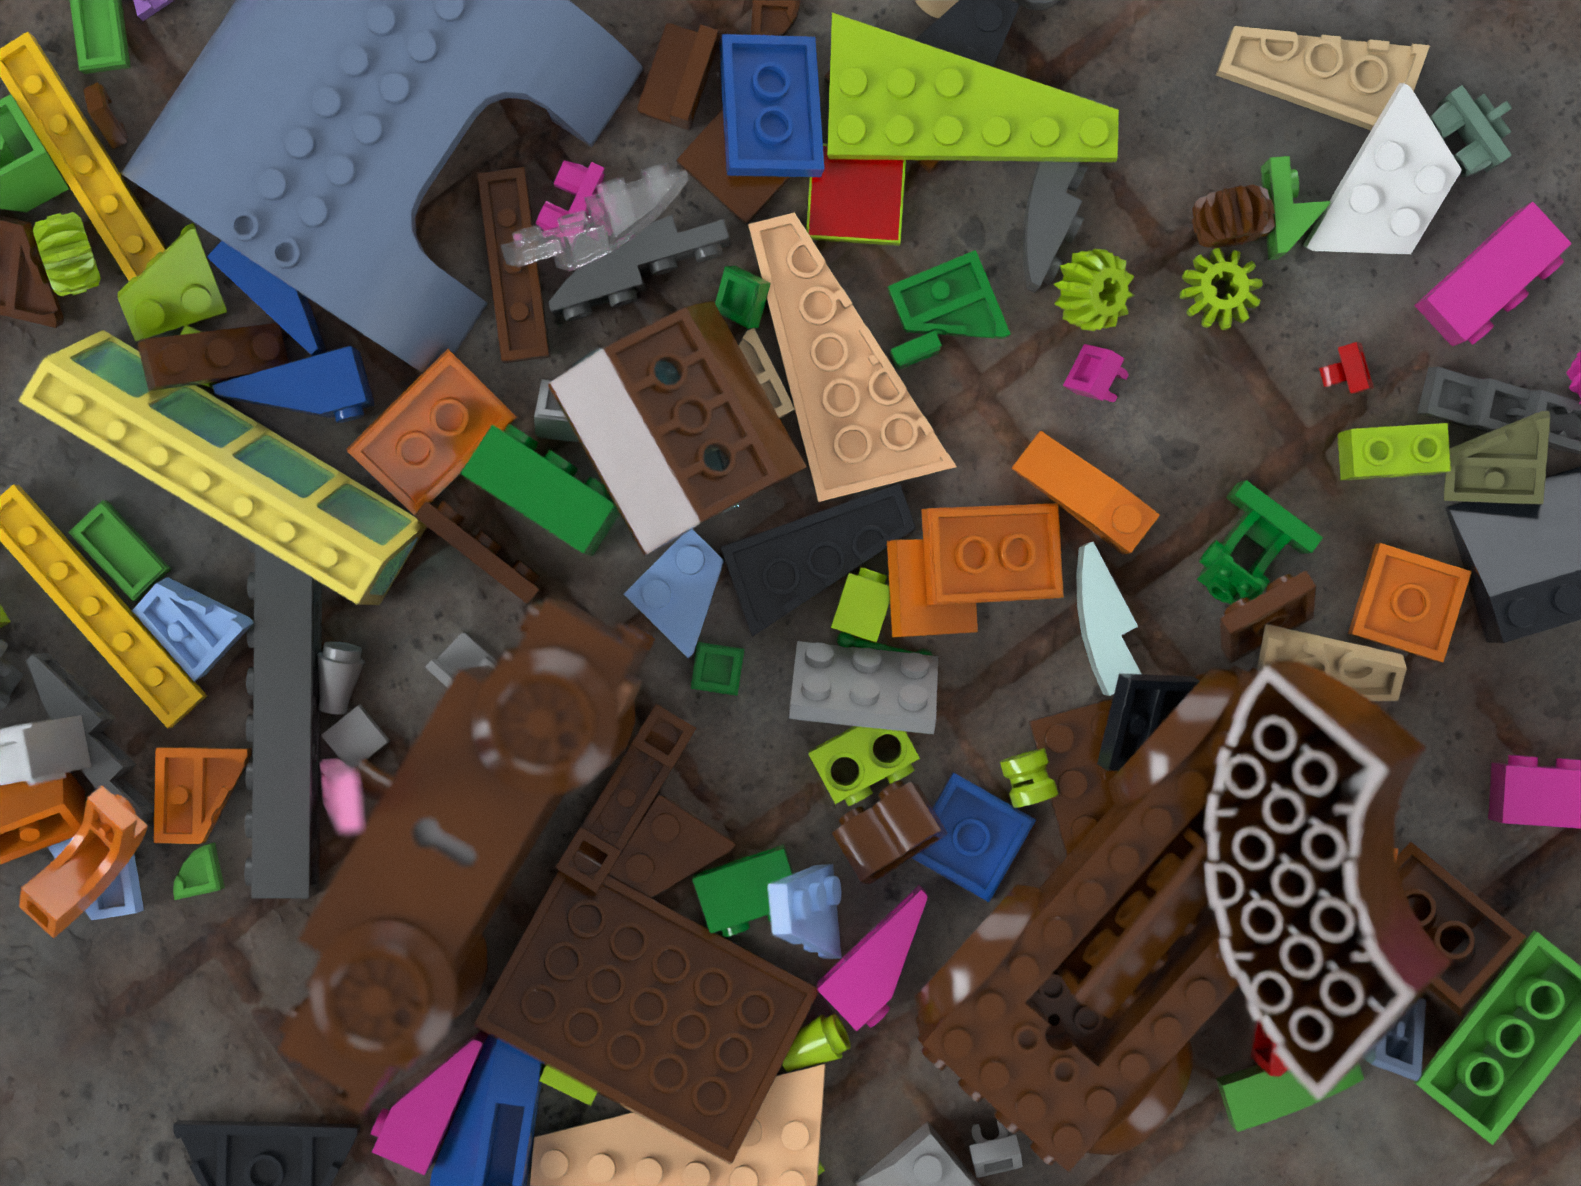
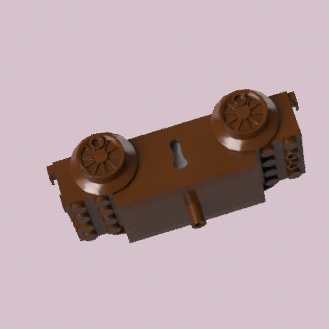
M546 599L544 604L538 605L534 603L519 627V630L524 632L525 636L518 648L514 647L513 650L507 648L495 668L485 665L459 669L395 777L369 763L367 759H363L354 770L357 774L358 791L379 804L298 938L300 942L321 955L315 970L306 984V987L311 990V995L306 996L300 1006L296 1004L285 1018L279 1032L286 1035L277 1050L341 1088L342 1090L334 1100L362 1115L386 1083L390 1084L400 1069L408 1070L416 1059L427 1054L448 1031L451 1019L461 1015L480 994L488 972L487 942L482 934L483 930L565 793L589 782L597 772L609 767L628 745L636 723L634 699L642 683L635 675L657 637L637 625L630 623L626 627L618 623L616 628L624 632L623 634L569 601Z

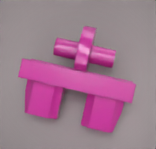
M563 161L556 176L554 186L576 196L571 208L567 211L546 201L536 220L538 228L556 239L557 247L571 252L586 218L591 221L584 236L594 241L598 240L604 226L613 230L618 229L621 220L610 214L616 197L603 192L597 207L592 205L605 177L603 173L604 167L591 162L589 168L580 164Z

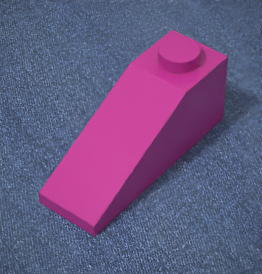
M920 885L913 889L817 981V990L856 1031L865 1023L870 1028L873 1027L890 1010L887 1002L892 998L928 898L926 891Z
M479 1031L401 1096L390 1110L382 1108L371 1131V1135L378 1137L372 1153L422 1175L427 1173L433 1164L487 1039V1033Z

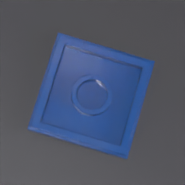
M952 772L932 807L948 834L911 858L990 902L1036 819L1017 808H1013L1007 802Z

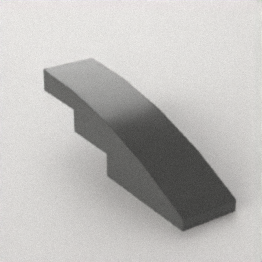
M1428 367L1418 414L1489 433L1540 411H1550L1548 448L1581 455L1580 401L1544 390H1527L1491 378L1478 379L1441 367Z
M49 653L32 654L26 662L50 719L54 720L79 715L82 717L92 767L81 770L96 790L103 786L111 794H118L124 797L132 805L136 815L146 823L154 815V806L124 778L137 764L103 732L116 717Z

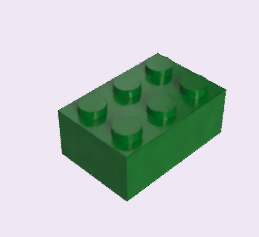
M492 424L460 474L581 553L593 556L620 515L605 486L592 477H589L585 484L574 477L578 468L551 450L548 451L545 457H542L534 451L539 443L511 424H508L504 431Z

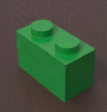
M784 844L694 874L692 880L710 934L722 931L723 937H728L744 932L751 928L749 921L766 915L768 921L771 922L768 884L794 874Z

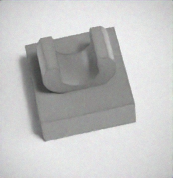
M998 1120L999 1135L994 1140H986L982 1137L979 1124L972 1127L974 1145H970V1152L976 1178L1023 1167L1017 1136H1009V1131Z

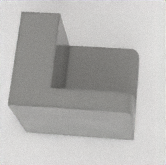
M461 633L438 659L431 660L425 667L448 688L459 669L485 665L495 668L498 662L468 634Z

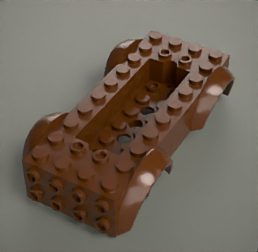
M1235 665L1231 669L1211 668L1168 718L1108 782L1115 804L1039 888L1016 884L915 996L918 1016L915 1020L920 1034L918 1040L924 1046L921 1050L923 1055L941 1071L947 1066L961 1078L957 1082L958 1085L973 1100L979 1103L985 1098L997 1110L994 1116L1007 1130L1013 1134H1016L1019 1130L1025 1133L1032 1141L1030 1144L1031 1149L1049 1166H1052L1057 1161L1069 1172L1086 1153L1111 1156L1123 1153L1146 1141L1156 1132L1175 1110L1188 1086L1193 1068V1050L1189 1039L1240 984L1236 975L1232 977L1225 962L1219 942L1222 934L1218 925L1215 907H1210V901L1200 911L1201 917L1195 928L1185 936L1180 935L1168 949L1169 956L1163 966L1155 973H1148L1137 986L1138 992L1132 1003L1122 1011L1117 1010L1110 1019L1077 1000L1056 969L1186 825L1208 842L1209 832H1205L1206 808L1209 793L1214 789L1219 765L1216 761L1221 747L1226 744L1229 732L1235 722L1233 718L1243 697L1260 674L1254 667L1248 672Z

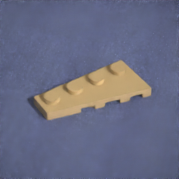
M1234 26L1227 41L1216 76L1372 130L1399 83L1407 84L1414 92L1430 45L1412 44L1411 46L1389 44L1390 41L1370 39L1368 42L1343 40L1341 36L1321 35V37L1297 35L1296 32Z

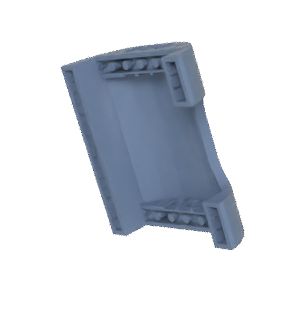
M236 0L121 174L424 373L447 349L453 354L456 353L488 305L486 301L436 266L425 255L416 236L415 216L422 198L475 118L493 102L505 98L525 99L545 108L554 123L592 147L643 71V66L620 42L569 0Z

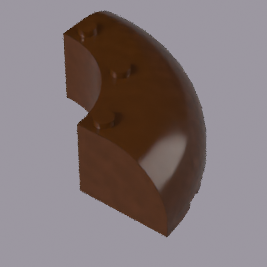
M1278 660L1264 666L1243 697L1233 718L1235 722L1229 732L1226 744L1221 747L1216 761L1219 765L1214 789L1209 793L1206 808L1205 832H1209V861L1205 862L1206 885L1210 907H1215L1218 925L1222 934L1219 942L1225 962L1232 977L1237 976L1249 1001V1004L1246 1006L1255 1021H1261L1266 1032L1277 1045L1274 1048L1275 1052L1288 1069L1320 1101L1381 1041L1452 961L1434 944L1414 915L1399 878L1395 857L1394 832L1399 799L1411 770L1426 747L1377 705L1340 680L1302 663Z

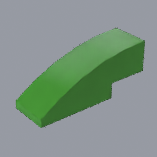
M1358 1063L1320 1101L1364 1080L1360 1064ZM1259 1065L1216 1078L1229 1122L1237 1132L1270 1122L1320 1102L1290 1070L1280 1077L1269 1076Z

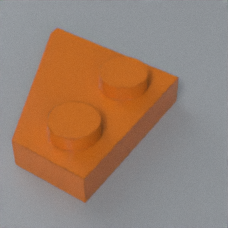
M157 747L155 752L154 843H205L252 756V748Z

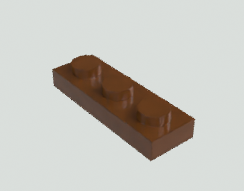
M278 323L144 339L137 344L148 391L226 381L289 363L281 328Z
M425 501L414 515V517L526 604L533 605L543 593L544 589L536 583L540 577L537 572L519 559L513 565L498 554L503 548L501 544L482 530L476 536L461 525L465 517L445 501H442L438 507L434 503Z

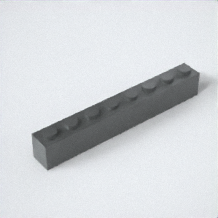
M248 539L250 553H255V572L249 573L247 581L249 600H254V619H251L254 624L247 630L249 648H254V667L248 668L246 677L248 695H253V714H249L246 721L247 742L253 743V762H248L245 774L246 788L248 791H252V810H248L245 817L246 837L252 838V857H248L245 863V883L247 886H252L251 898L309 899L319 893L321 711L318 709L320 695L317 654L322 652V583Z

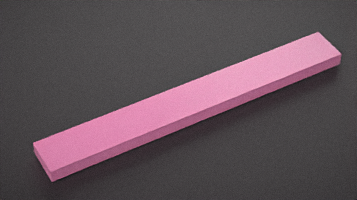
M339 758L321 759L322 762H319L324 807L342 832L362 830L357 774Z

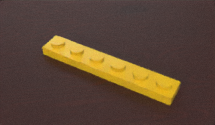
M27 31L0 48V77L126 278L130 281L133 277L139 276L146 269L147 263L159 252L163 253L167 247L39 43Z
M13 484L0 496L1 543L167 728L174 727L207 697L206 693L191 679L22 487Z

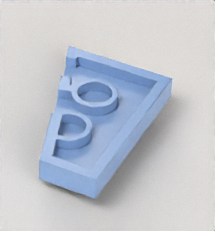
M833 864L814 865L768 884L773 935L791 944H803L804 950L818 952V957L842 958L837 905L841 901V884L839 878L834 876Z

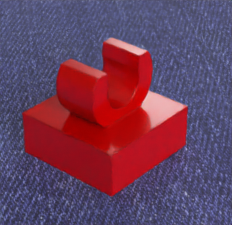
M1360 342L1337 347L1341 362L1319 368L1324 387L1347 381L1350 394L1374 389L1362 343Z

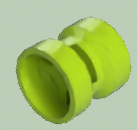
M1045 748L1024 752L999 762L1003 775L1009 778L1012 789L1009 795L1013 808L1036 804L1059 795L1055 781L1049 778L1046 767L1049 761Z

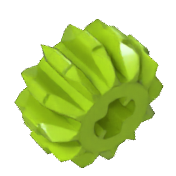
M74 212L64 215L58 213L47 216L45 220L35 222L33 228L34 237L53 291L59 296L73 294L74 296L87 292V289L99 286L100 273L81 218Z
M1214 248L1210 253V261L1200 254L1193 259V264L1197 271L1186 270L1182 274V279L1194 286L1185 288L1180 292L1181 299L1195 300V304L1189 307L1186 313L1189 317H1192L1200 310L1205 312L1201 324L1205 328L1212 325L1216 316L1222 330H1227L1231 327L1232 317L1236 321L1244 323L1249 319V314L1245 307L1256 308L1260 304L1261 300L1249 291L1262 287V280L1258 278L1248 279L1247 274L1256 267L1253 261L1246 263L1242 268L1237 265L1240 260V251L1233 250L1225 262L1221 248ZM1220 279L1226 282L1224 289L1229 292L1222 299L1216 297L1217 288L1213 286Z
M1093 249V251L1073 253L1071 263L1060 265L1064 277L1061 281L1053 284L1061 292V295L1054 304L1064 309L1063 320L1068 321L1070 324H1076L1082 330L1095 331L1096 329L1116 327L1118 317L1129 314L1125 303L1127 299L1135 296L1128 290V285L1135 276L1125 271L1126 260L1121 259L1119 256H1113V253H1108L1107 250Z

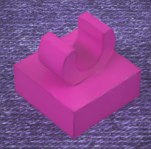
M1084 344L1063 386L1078 395L1100 401L1115 402L1117 396L1111 393L1109 388L1115 377L1127 380L1129 374L1126 369L1121 367L1124 358L1112 350Z

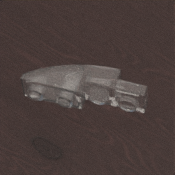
M663 163L641 170L642 179L627 184L624 177L596 185L598 193L584 197L589 213L588 217L585 211H578L558 218V227L543 232L539 225L514 232L512 234L514 241L501 245L506 264L521 267L553 256L557 268L570 271L605 256L637 236L662 214L689 180L687 171L669 169L668 163Z

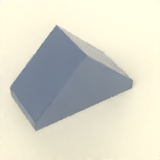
M1419 998L1364 1059L1371 1065L1418 1081L1422 1072L1426 1000Z

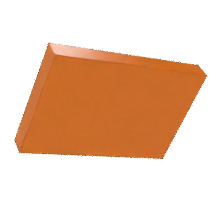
M447 349L347 448V452L415 515L425 501L432 502L461 473L492 424L504 431L507 425L511 424L517 417Z
M1058 503L921 509L927 605L1064 598Z

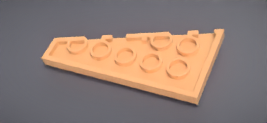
M795 212L748 224L761 278L771 283L767 302L818 502L956 468L957 466L942 446L925 416L919 410L903 381L869 328L852 305L853 303L836 280Z

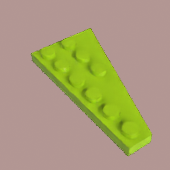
M832 13L827 151L829 159L1117 162L1118 109Z

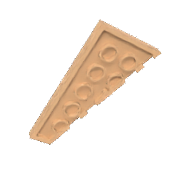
M826 1063L776 1075L732 1164L726 1163L636 1113L629 1112L534 1137L530 1186H817Z

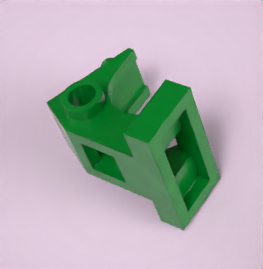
M1247 480L1238 482L1226 497L1243 510L1244 514L1222 543L1214 540L1199 559V563L1204 568L1196 579L1207 587L1208 592L1215 599L1230 605L1242 598H1249L1251 601L1261 595L1270 581L1263 574L1286 544L1300 554L1312 553L1323 539L1321 535ZM1244 535L1263 549L1248 571L1234 562V559L1230 556Z

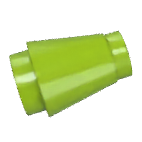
M821 1014L799 1030L782 1063L784 1069L787 1072H791L795 1069L841 1059L843 1052L851 1048V1043L840 1018L836 1014L828 1017Z

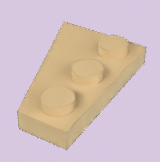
M1269 624L1265 625L1257 670L1261 672L1266 664L1278 660L1302 663L1333 676L1370 701H1398L1407 670L1402 654Z

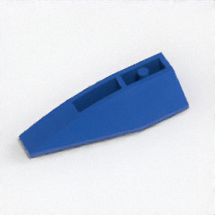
M488 1034L432 1170L430 1186H527L542 1084L539 1079L544 1070L543 1063Z

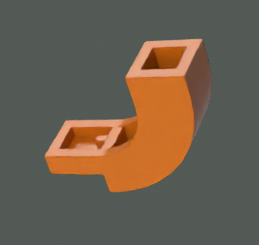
M101 786L87 798L82 825L71 842L47 867L21 888L19 907L54 939L77 919L118 876L142 842L148 825L136 815L134 808L124 797L118 794H111L106 788Z

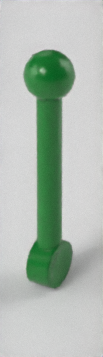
M841 632L837 637V644L844 648H872L875 650L919 653L933 656L928 649H920L917 652L855 638L854 635L846 632Z

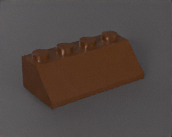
M1187 825L1056 969L1077 1000L1109 1019L1117 1010L1122 1011L1132 1003L1138 992L1137 986L1148 973H1155L1163 966L1169 956L1168 949L1180 935L1185 936L1195 928L1201 917L1200 911L1209 901L1205 862L1209 861L1208 842Z

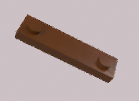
M521 167L477 173L501 361L503 363L549 358L551 355L526 169Z

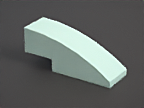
M1089 542L1079 547L1076 573L1077 609L1082 639L1091 668L1103 695L1111 696L1115 692L1119 673L1141 674L1121 636L1135 629L1138 625L1094 542Z

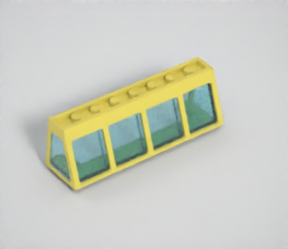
M104 330L45 357L18 400L356 604H381L427 527L414 515L197 385L148 391L139 351Z

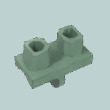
M1461 85L1438 103L1439 108L1430 116L1431 121L1443 139L1457 131L1467 145L1453 155L1462 169L1460 172L1462 178L1471 176L1483 169L1487 173L1512 156L1501 140L1511 133V130L1501 118L1502 115L1512 109L1508 101H1505L1497 108H1494L1485 94L1473 101L1464 86Z

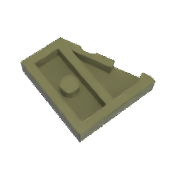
M1540 411L1449 448L1451 471L1445 472L1444 501L1543 504L1550 411Z

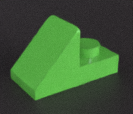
M1290 156L1270 157L1261 166L1262 187L1268 189L1269 197L1273 200L1275 215H1273L1275 227L1266 236L1268 260H1278L1285 255L1331 203V201L1293 204V198H1297L1299 194V176L1296 169L1291 170Z

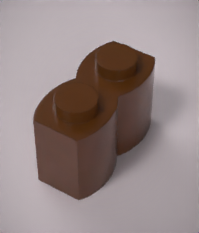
M902 780L897 781L884 788L878 794L880 801L867 810L863 806L857 807L839 819L841 826L832 835L860 882L871 884L909 858L929 848L948 834L919 785L913 782L904 784Z

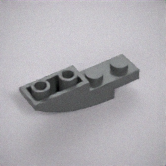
M1092 98L1090 99L1091 101L1100 103V102H1098V101H1096V100H1094V99H1092ZM1039 161L1029 190L1022 238L1026 288L1033 293H1036L1042 282L1049 286L1052 284L1063 262L1062 259L1055 255L1063 240L1072 243L1084 220V217L1076 214L1082 200L1066 193L1067 189L1073 192L1077 191L1088 169V166L1080 162Z
M670 215L623 235L583 263L561 285L548 302L551 312L556 318L564 316L565 321H573L591 315L593 313L591 307L610 302L612 308L624 306L637 301V293L646 291L641 272L649 270L651 276L661 275L677 269V261L695 256L696 262H703L723 255L722 248L730 246L724 219L678 233L673 216Z

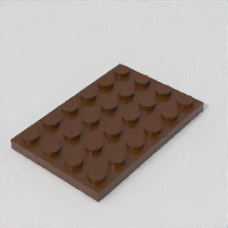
M559 870L478 1015L474 1027L726 1163L732 1164L819 991L813 985L716 933L710 934L709 929L608 875L598 891L594 892Z

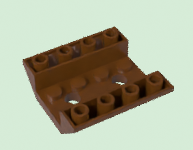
M713 300L684 307L601 349L548 384L644 556L684 535L700 523L763 489L767 490L806 468L803 459ZM664 361L672 364L678 373L677 383L666 385L660 382L654 372L656 363ZM714 447L724 454L726 466L723 471H713L705 465L703 460L705 448Z

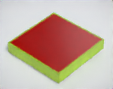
M823 143L825 170L821 177H810L806 231L811 239L900 246L906 160L829 159L827 155L828 144Z

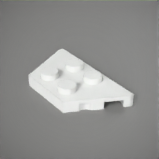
M1398 84L1331 197V203L1323 211L1303 244L1307 249L1329 252L1411 254L1462 169L1415 93L1407 84Z

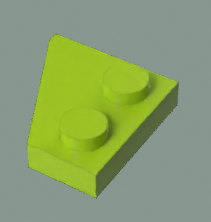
M194 223L184 227L181 230V235L163 253L159 252L147 263L146 269L139 276L133 277L117 293L118 301L135 342L227 312L225 301Z

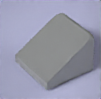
M542 379L534 415L535 435L540 438L580 442L548 386L553 380Z

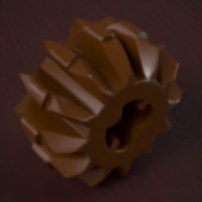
M1254 184L1248 186L1239 185L1234 188H1224L1218 192H1211L1207 196L1199 198L1192 208L1194 234H1197L1199 245L1207 248H1229L1235 245H1243L1250 241H1257L1259 238L1269 235L1275 227L1273 216L1275 215L1273 200L1269 197L1268 189Z

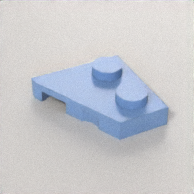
M691 529L682 535L624 595L687 658H690L695 652L724 560Z

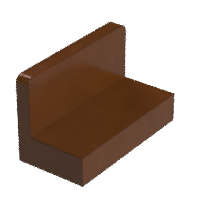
M671 23L665 25L637 107L641 115L690 131L719 48V30L700 24L698 32Z

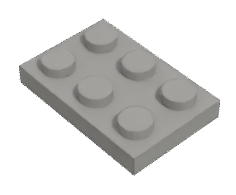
M797 641L789 719L934 734L937 707L938 656L875 650L872 648H844L825 643Z

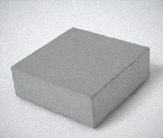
M357 705L321 735L341 761L353 771L363 759L368 760L390 742L362 705Z

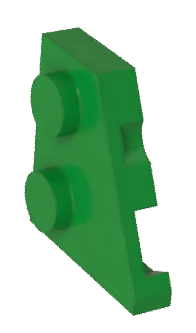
M976 250L887 287L906 333L928 334L936 331L937 335L1005 339L1011 335Z

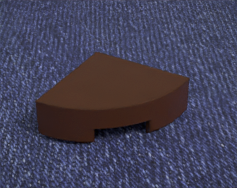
M753 0L751 35L784 36L797 19L800 0Z
M96 82L84 88L88 113L111 147L115 149L128 143V135L124 124L118 121L110 109L109 104L112 103V100L103 85Z

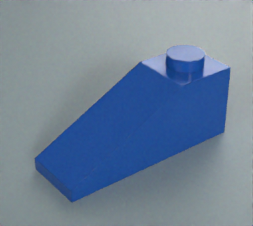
M223 241L212 250L207 258L312 356L327 353L307 296Z
M352 346L213 384L215 394L227 399L326 418L335 417L336 423L361 418L364 416L363 409L375 406L361 353Z

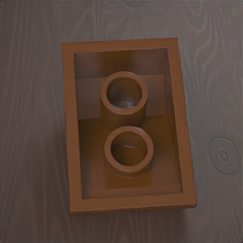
M1410 842L1399 853L1396 862L1405 896L1426 934L1452 961L1428 989L1462 1017L1497 978L1526 941V936L1414 843Z

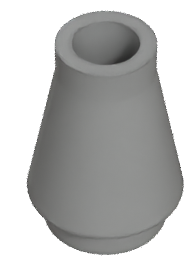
M343 642L324 643L323 652L317 654L320 695L318 709L320 711L338 715L347 713L348 703L365 663V660L361 658V647Z

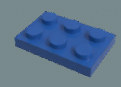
M722 34L719 41L727 176L821 177L825 169L816 38L807 36Z

